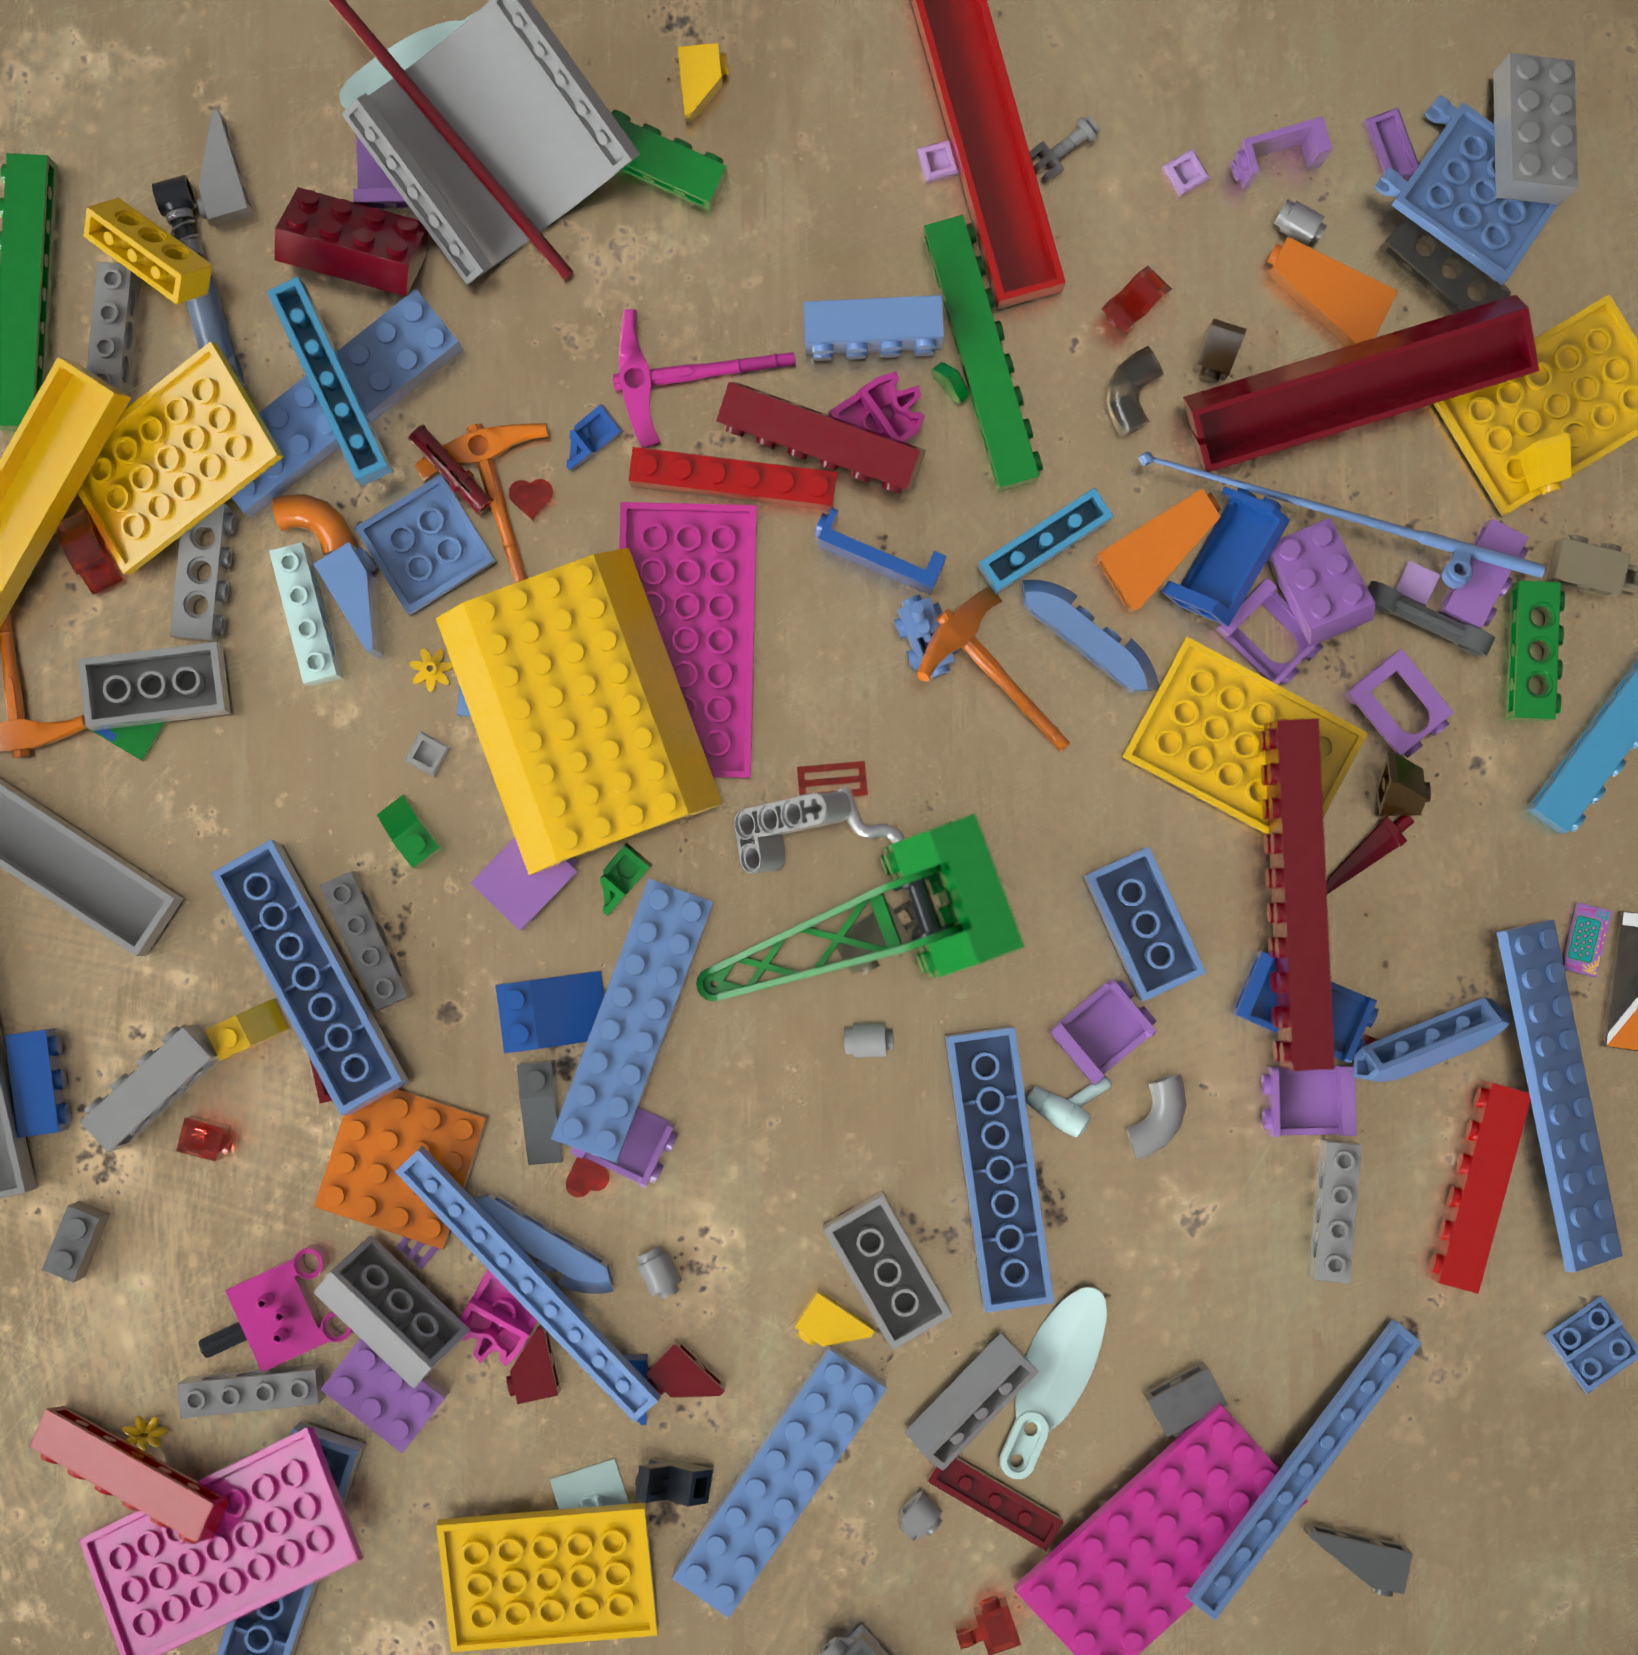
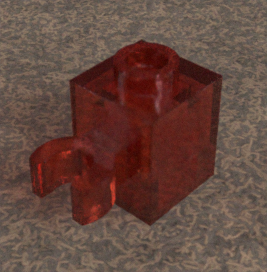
M193 1115L184 1118L176 1152L215 1162L223 1159L224 1154L229 1155L234 1140V1135L230 1134L232 1125Z
M991 1596L981 1600L979 1606L974 1608L978 1624L955 1630L961 1649L984 1641L988 1655H994L1021 1645L1006 1597L999 1599L998 1596Z

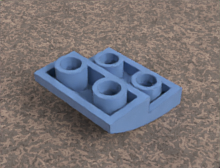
M1602 1295L1545 1334L1562 1362L1586 1395L1638 1360L1637 1344L1624 1329L1623 1323Z

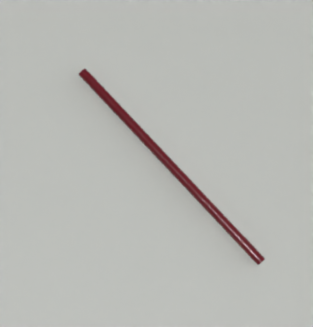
M328 0L563 280L574 272L346 0Z

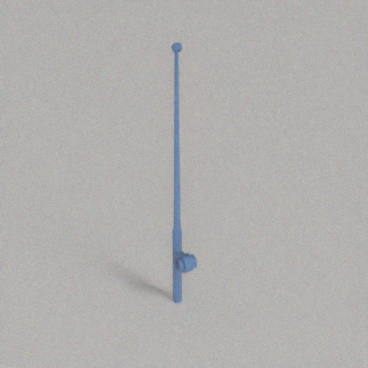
M1145 452L1139 457V461L1143 466H1147L1152 462L1451 552V560L1444 567V572L1442 573L1444 583L1450 588L1459 589L1469 582L1472 577V568L1469 564L1471 558L1538 578H1542L1545 571V565L1429 531L1415 530L1153 457L1151 452Z

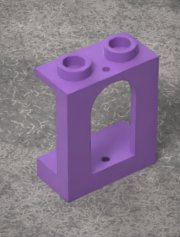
M1266 578L1244 599L1229 627L1219 624L1215 630L1262 677L1272 681L1275 685H1278L1280 682L1286 685L1298 674L1299 670L1296 666L1304 658L1310 661L1323 646L1320 643L1313 646L1308 644L1289 604L1275 591L1277 586L1269 578ZM1260 604L1296 639L1297 652L1289 662L1281 664L1272 661L1238 628Z
M1403 649L1394 652L1342 694L1351 705L1356 704L1394 752L1401 756L1404 754L1407 758L1423 746L1420 740L1427 734L1431 733L1435 736L1450 724L1446 719L1454 713ZM1396 671L1429 712L1428 724L1416 734L1403 731L1371 693L1373 689Z

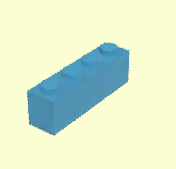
M1093 488L981 560L977 568L994 594L997 595L1110 522L1113 514L1096 488Z

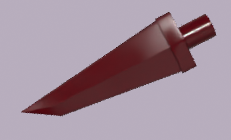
M1385 816L1374 830L1329 875L1327 894L1399 846L1404 845L1407 839L1402 833L1415 823L1411 816H1400L1395 822H1392L1388 816Z

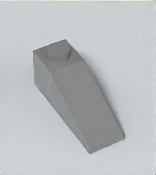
M219 110L211 113L198 186L202 198L197 199L202 218H208L215 227L254 216L226 119Z

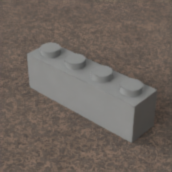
M1000 1333L915 1420L905 1433L920 1452L943 1471L1039 1371L1012 1342Z

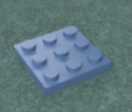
M441 474L354 527L409 616L496 563L475 526Z

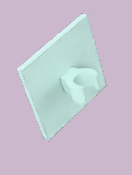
M615 1458L550 1479L559 1509L630 1504Z

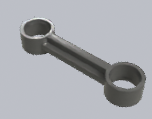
M1370 581L1368 590L1375 601L1376 610L1394 614L1446 638L1468 653L1479 657H1487L1495 640V637L1480 628L1457 622L1412 601L1388 585L1377 581Z

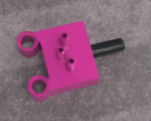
M316 1244L308 1245L296 1253L294 1258L225 1290L239 1322L200 1339L198 1343L204 1357L210 1358L244 1341H248L261 1372H264L329 1341L337 1343L348 1338L354 1331L348 1326L346 1332L341 1333L334 1330L331 1322L332 1318L337 1315L333 1311L328 1313L322 1320L304 1280L315 1278L326 1270L329 1264V1255L325 1248ZM306 1253L317 1257L319 1262L317 1270H310L304 1265L303 1258Z

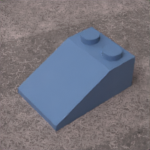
M348 542L313 565L367 653L380 658L384 655L378 579L373 573L377 566L367 551H364L362 547L356 548Z

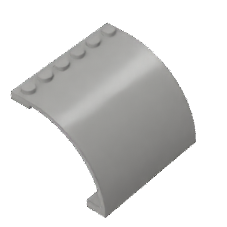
M488 0L479 11L451 35L405 69V72L540 232L583 201L640 155L530 0ZM391 79L370 95L365 93L356 98L341 113L467 285L529 241L527 236L394 79Z

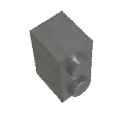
M80 1201L68 1205L42 1270L72 1283L84 1278L110 1214Z
M1204 1362L1143 1394L1167 1438L1171 1435L1179 1437L1192 1424L1201 1420L1218 1403L1223 1407L1228 1405L1211 1371Z

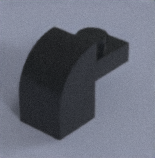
M649 1459V1464L639 1465L635 1480L636 1491L634 1500L642 1503L667 1500L687 1507L707 1504L713 1469L683 1461Z

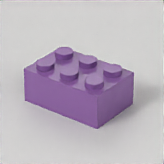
M1331 518L1279 539L1266 562L1310 646L1373 620L1375 601Z
M361 1338L320 1389L401 1453L405 1451L450 1392L429 1374L413 1389Z

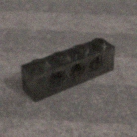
M1408 217L1399 224L1379 247L1384 254L1453 314L1509 297L1511 291L1505 284L1501 285L1497 281L1494 282L1483 271ZM1423 242L1427 244L1430 248V256L1420 255L1416 249V243ZM1442 265L1452 266L1456 271V278L1450 279L1444 276ZM1468 287H1475L1480 291L1481 301H1474L1468 296Z

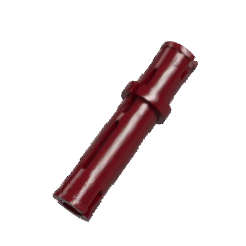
M424 424L420 425L409 435L408 440L418 448L450 483V490L454 494L459 493L475 510L476 514L482 513L490 506L493 499L473 479L474 474L470 470L465 471L447 449L426 429L427 427ZM430 446L442 458V460L447 464V466L430 449Z

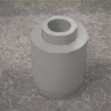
M1288 199L1274 222L1275 225L1280 227V232L1306 246L1309 245L1310 241L1317 244L1327 225L1322 223L1324 215L1299 201L1293 203Z
M886 1022L855 1023L853 1027H845V1054H854V1058L887 1057V1050H894L893 1029H887Z
M661 1245L636 1258L640 1265L637 1268L651 1296L658 1294L660 1299H663L679 1291L677 1283L681 1282L682 1279L669 1253H664Z

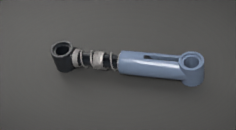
M187 175L152 183V191L158 210L162 217H166L168 224L172 225L171 235L202 256L204 254L200 239L196 238L199 234H195L192 224L195 220H191L194 217L192 211L196 208V200ZM211 275L208 294L186 301L198 349H202L210 341L217 343L240 383L245 387L243 371L233 349L215 278Z

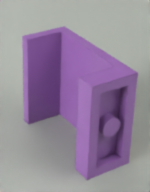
M1323 116L1243 139L1233 157L1234 160L1231 161L1234 179L1236 181L1240 180L1243 189L1250 188L1260 171L1256 160L1257 157L1298 145L1301 147L1308 171L1321 167L1333 150Z
M356 135L358 189H353L354 203L381 210L411 209Z

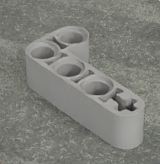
M843 791L812 793L738 811L734 819V828L739 859L744 871L754 874L781 869L785 863L783 834L847 820L851 812V802L847 794Z

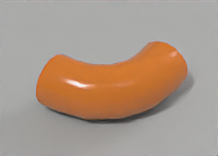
M307 494L282 495L272 498L274 517L281 531L291 528L309 530L317 537L323 555L332 553L348 542L356 547L354 537L343 515L327 501Z

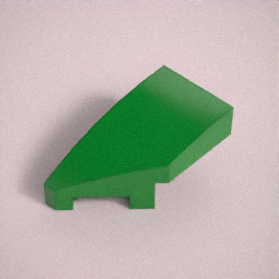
M628 843L624 844L603 869V875L600 877L604 895L603 912L607 916L652 866L648 860Z

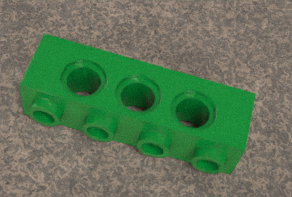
M1520 580L1511 584L1506 720L1551 721L1555 720L1556 714H1559L1561 711L1562 698L1561 694L1557 693V680L1561 679L1563 673V662L1561 659H1558L1559 646H1562L1564 640V627L1559 625L1560 612H1563L1565 607V592L1561 591V582ZM1534 609H1539L1543 612L1545 616L1543 626H1538L1532 621L1531 614ZM1533 643H1538L1543 648L1544 655L1540 661L1534 659L1530 653V647ZM1532 677H1537L1542 682V691L1539 695L1534 694L1529 688V681Z

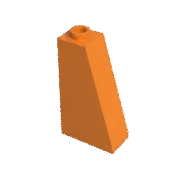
M1290 237L1286 238L1282 246L1276 243L1267 260L1268 263L1272 264L1267 275L1346 347L1376 337L1398 293V290Z
M1203 488L1096 555L1095 559L1131 615L1143 606L1220 519L1221 516L1218 511L1221 510V507L1212 493L1206 494Z

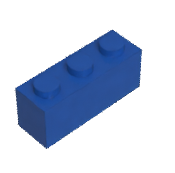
M55 1028L5 1035L18 1138L68 1130L67 1123L71 1122V1110L69 1104L64 1101L63 1089H66L67 1079L64 1069H60L58 1055L62 1054V1042L60 1036L56 1035Z

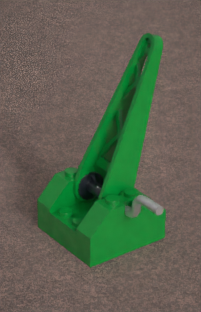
M846 786L836 790L843 791L850 799L851 812L847 821L853 832L867 839L885 837L893 843L882 848L884 855L880 856V861L887 876L892 874L894 881L879 886L703 970L697 977L696 982L697 991L700 996L708 1001H719L900 954L919 947L921 952L916 954L922 973L928 972L930 978H937L1025 947L976 814L965 816L905 839L902 832L893 825L885 823L876 825L865 824L861 819L850 787ZM906 888L919 924L913 928L912 940L902 943L884 893L892 889L896 892ZM929 890L932 895H938L940 904L942 906L938 908L939 917L934 907ZM869 901L887 947L846 936ZM856 906L838 934L813 927ZM800 932L832 940L815 967L798 971L771 963L786 940ZM840 943L871 951L827 963ZM773 945L763 961L749 957ZM737 962L758 968L747 985L725 980ZM766 970L783 974L779 977L758 982ZM713 981L717 982V986L713 985Z

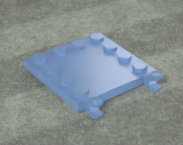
M1439 95L1424 115L1430 121L1438 124L1442 123L1446 126L1414 173L1406 181L1395 170L1388 168L1374 188L1382 195L1395 197L1396 199L1391 206L1503 285L1509 279L1558 205L1496 198L1494 124L1464 102L1457 109L1448 99Z

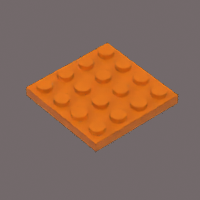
M399 1088L355 1113L343 1116L314 1207L442 1250L445 1249L451 1230L395 1171L423 1146L465 1189L487 1117Z

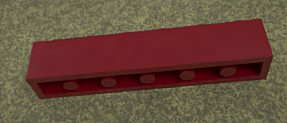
M738 382L728 383L716 422L725 425L724 431L743 437L744 433L747 432L757 436L755 442L771 448H775L776 443L788 447L787 453L792 456L806 459L807 455L819 458V465L835 471H838L839 466L852 470L851 477L865 482H870L872 477L883 481L882 488L899 494L902 493L903 489L910 490L914 488L926 452L923 448Z

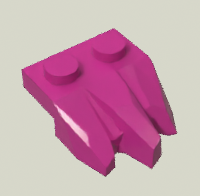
M897 371L875 378L860 388L856 394L828 412L830 416L903 442H907L919 432L925 415L921 412H912L909 409L921 397L919 385L902 391L897 390L895 387L899 380Z
M488 1269L460 1318L470 1329L462 1340L477 1339L473 1356L478 1362L481 1363L492 1351H498L500 1353V1362L505 1366L521 1352L537 1323V1320Z

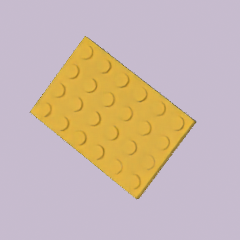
M1610 294L1534 339L1539 372L1434 403V406L1502 517L1542 493L1541 489L1533 492L1529 491L1518 456L1520 451L1534 442L1568 432L1571 447V474L1573 475L1638 436V340Z
M210 341L124 410L77 493L123 574L131 575L284 456L217 343Z
M1185 637L1121 758L1264 834H1269L1268 820H1264L1262 814L1263 799H1267V785H1262L1261 766L1266 765L1265 751L1260 750L1259 733L1261 730H1264V724L1276 720L1319 718L1323 818L1368 732L1291 691L1275 685L1272 681L1195 640Z
M645 1503L438 1519L436 1527L451 1652L657 1636L658 1625Z

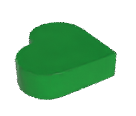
M940 362L931 370L935 381L955 403L960 404L969 397L968 388L958 370L944 362Z

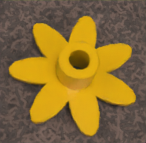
M422 648L420 654L423 662L411 661L409 663L410 667L420 671L413 678V683H421L426 679V687L429 692L434 690L436 680L444 685H448L449 680L442 672L452 669L453 665L451 662H441L444 654L443 649H438L431 657L430 653ZM433 666V670L429 672L428 668Z
M141 1416L135 1418L136 1427L125 1426L122 1428L123 1432L130 1436L125 1441L132 1445L137 1444V1447L142 1451H145L148 1443L153 1447H160L161 1441L158 1437L167 1434L168 1429L157 1427L159 1417H154L147 1422Z

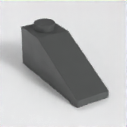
M555 1060L521 1062L517 1064L528 1165L563 1162L562 1143L551 1139L559 1118Z
M1305 1524L1304 1531L1309 1538L1367 1585L1373 1587L1372 1591L1374 1593L1392 1597L1394 1592L1405 1594L1413 1553L1407 1546Z

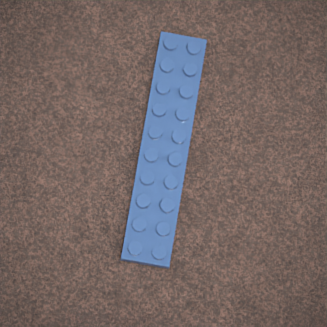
M1553 919L1497 932L1564 1267L1566 1272H1577L1623 1255L1556 925Z

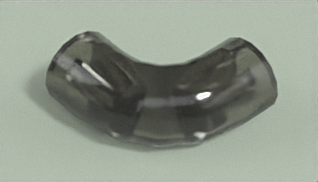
M1149 346L1133 353L1117 366L1107 386L1106 406L1111 422L1120 438L1135 433L1150 422L1142 408L1140 394L1146 385L1160 378L1164 373Z

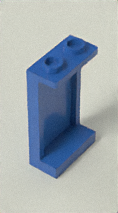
M1224 487L1221 493L1229 502L1220 519L1217 521L1181 585L1168 580L1162 593L1177 606L1229 627L1290 519L1280 511L1282 505L1269 497L1264 496L1260 500L1248 490L1238 488L1236 491Z
M831 508L829 515L822 513L815 529V537L818 538L819 548L931 595L947 556L934 551L925 570L834 531L838 520L837 509Z
M1258 951L1232 1014L1278 1033V1028L1273 1027L1271 1017L1272 1006H1277L1276 992H1272L1270 988V973L1275 972L1274 958H1270L1268 953ZM1331 982L1334 1058L1351 1063L1354 1055L1365 1045V1040L1361 1038L1366 1026L1371 1028L1376 1020L1379 1011L1378 1008H1375L1377 1000Z

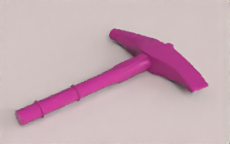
M626 309L623 313L619 346L620 373L613 374V384L615 391L622 390L634 433L641 447L645 448L661 443L650 416L652 386L687 382L712 376L740 374L742 372L773 368L777 370L780 367L795 366L794 352L774 353V355L737 358L736 360L649 369L639 347L637 310Z

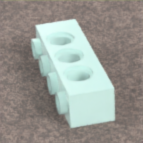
M300 542L270 550L269 553L303 684L311 687L342 679L343 674L315 566L313 565L310 547Z

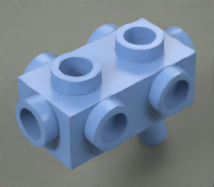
M920 595L902 601L903 608L897 610L899 618L893 620L900 638H908L912 650L906 653L913 670L919 669L929 641L940 625L936 617L942 613L938 602L932 604L930 597L922 600ZM958 650L950 653L936 667L931 678L951 671L949 664L955 662L953 655L957 654Z

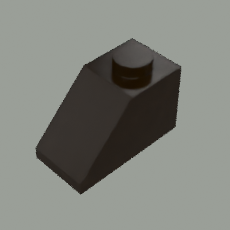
M1213 319L1204 332L1192 371L1200 373L1199 377L1209 382L1218 383L1219 379L1225 381L1231 372L1247 329Z
M1388 752L1376 785L1379 815H1421L1425 803L1430 802L1431 786L1429 782L1424 780L1423 768L1396 752Z

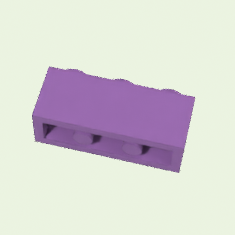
M1492 518L1484 523L1474 545L1524 559L1528 552V548L1524 546L1529 537ZM1471 558L1469 563L1472 568L1471 579L1462 588H1450L1438 613L1462 624L1481 629L1483 625L1488 627L1497 611L1493 605L1499 595L1503 597L1508 591L1513 580L1509 577L1512 570Z

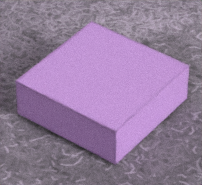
M951 140L917 148L926 184L959 175Z
M1194 149L1170 161L1162 168L1179 197L1210 179Z
M1407 561L1395 589L1402 596L1426 606L1440 574L1414 562Z

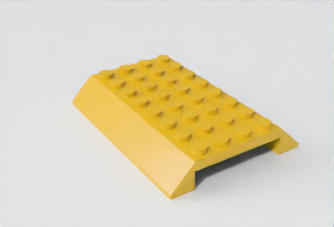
M629 548L584 557L465 601L436 618L529 875L687 815L693 816L723 804Z

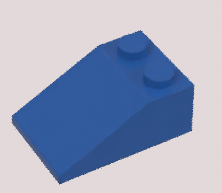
M594 971L495 985L504 1054L587 1042L605 996L602 972Z

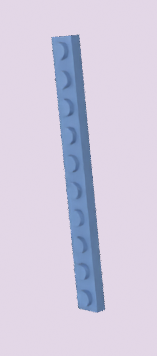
M423 1146L395 1171L634 1422L659 1401L661 1395Z
M1395 1320L1390 1321L1185 1597L1214 1621L1422 1342Z

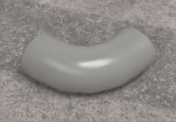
M1181 1074L1166 1076L1148 1083L1152 1096L1150 1113L1138 1124L1126 1127L1127 1135L1137 1160L1148 1157L1167 1146L1181 1128L1187 1106Z

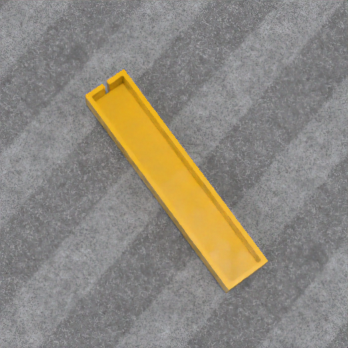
M60 357L55 361L0 459V627L131 399L130 396L77 362Z

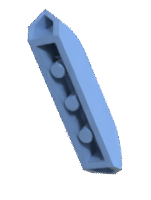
M1023 580L1024 608L1129 692L1159 689L1157 675L1149 657L1132 638L1125 646H1122L1119 643L1122 638L1108 627L1102 630L1092 622L1095 617L1088 610L1080 605L1077 608L1071 605L1077 598V595L1067 588L1043 580Z
M1483 997L1363 1046L1354 1055V1078L1377 1082L1397 1080L1475 1049L1494 1038L1510 1024L1509 1013L1493 999Z
M493 1193L473 1198L525 1254L529 1253L539 1259L537 1264L541 1268L552 1274H555L556 1270L562 1273L557 1282L559 1285L581 1293L603 1294L614 1292L612 1274L608 1262Z

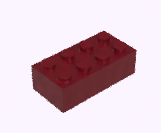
M297 187L275 227L274 261L407 297L427 256L428 231L420 220L412 217H405L379 208L365 206L346 199Z

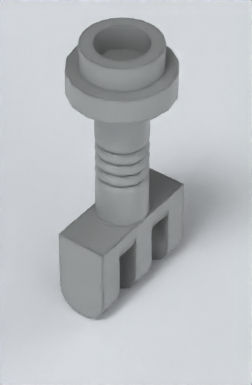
M1089 115L1086 118L1080 117L1076 121L1079 128L1052 149H1049L1046 143L1042 141L1029 151L1032 161L1039 155L1042 156V159L1033 166L1037 173L1048 165L1051 168L1041 177L1045 184L1064 171V167L1059 162V159L1065 156L1069 150L1071 151L1072 148H1075L1086 138L1091 143L1097 139L1096 135L1101 131Z

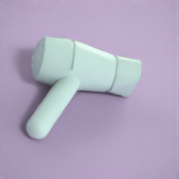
M1105 1076L1097 1084L1087 1086L1069 1099L1050 1093L1035 1085L1026 1099V1104L1056 1128L1077 1138L1086 1131L1090 1123L1091 1114L1084 1110L1082 1106L1108 1090L1112 1085V1081L1109 1077Z

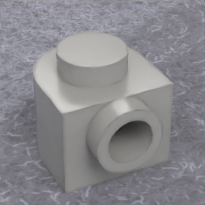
M920 1491L897 1513L902 1522L899 1528L912 1541H915L917 1537L921 1539L925 1534L930 1536L942 1523L940 1518L942 1510Z

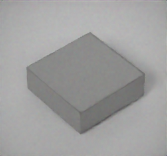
M420 731L404 761L436 777L451 747Z

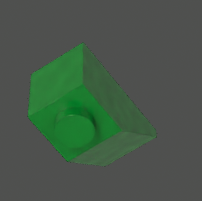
M404 794L376 815L393 844L413 869H419L445 849Z

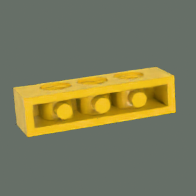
M119 197L87 207L83 237L178 305L208 294L213 264Z

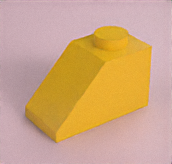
M718 43L678 47L686 124L693 123L723 87L722 75L728 74L726 53L720 54Z
M1568 432L1534 442L1518 453L1530 492L1541 489L1544 495L1563 488L1561 482L1572 477L1571 447Z
M275 998L241 1012L205 1030L219 1060L223 1061L290 1028Z
M818 1288L795 1321L794 1326L799 1330L797 1336L812 1346L817 1342L823 1347L869 1338L875 1332V1327Z

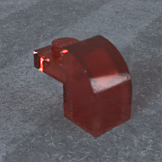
M1148 265L1139 271L1121 292L1109 299L1101 309L1107 314V320L1115 328L1122 329L1126 334H1129L1153 311L1172 288Z
M87 509L60 522L57 527V534L61 547L75 574L81 576L92 595L123 581V574L106 549L105 541Z

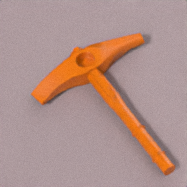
M475 423L466 428L468 434L460 436L442 446L447 449L460 465L478 466L485 493L493 499L490 507L497 523L504 546L502 549L505 550L514 583L527 579V575L508 516L504 493L494 460L515 445L531 439L549 437L547 423H528L484 428L483 424ZM433 451L437 455V457L447 466V464L442 460V458L435 451ZM425 456L415 464L423 482L439 473Z
M989 586L970 597L954 611L951 612L949 609H946L939 614L936 620L940 625L929 641L919 666L917 677L924 682H928L936 667L950 653L962 648L985 674L997 683L1018 705L1021 712L1023 711L1043 732L1046 739L1048 738L1059 751H1063L1070 744V741L1058 730L1059 727H1056L1033 703L1034 700H1031L1010 678L1000 663L975 637L986 612L1002 602L998 594L995 595Z
M9 612L0 627L3 683L8 721L0 723V753L12 752L13 758L24 759L30 756L29 750L42 748L86 729L84 715L65 721L46 723L25 719L21 681L13 637L15 632L12 629L11 613Z

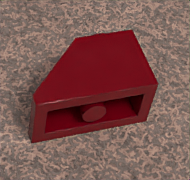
M541 1324L511 1368V1375L506 1376L510 1396H516L517 1405L558 1396L561 1391L549 1332Z
M677 1338L652 1363L646 1372L650 1377L648 1382L660 1395L666 1392L671 1398L721 1396L726 1387Z

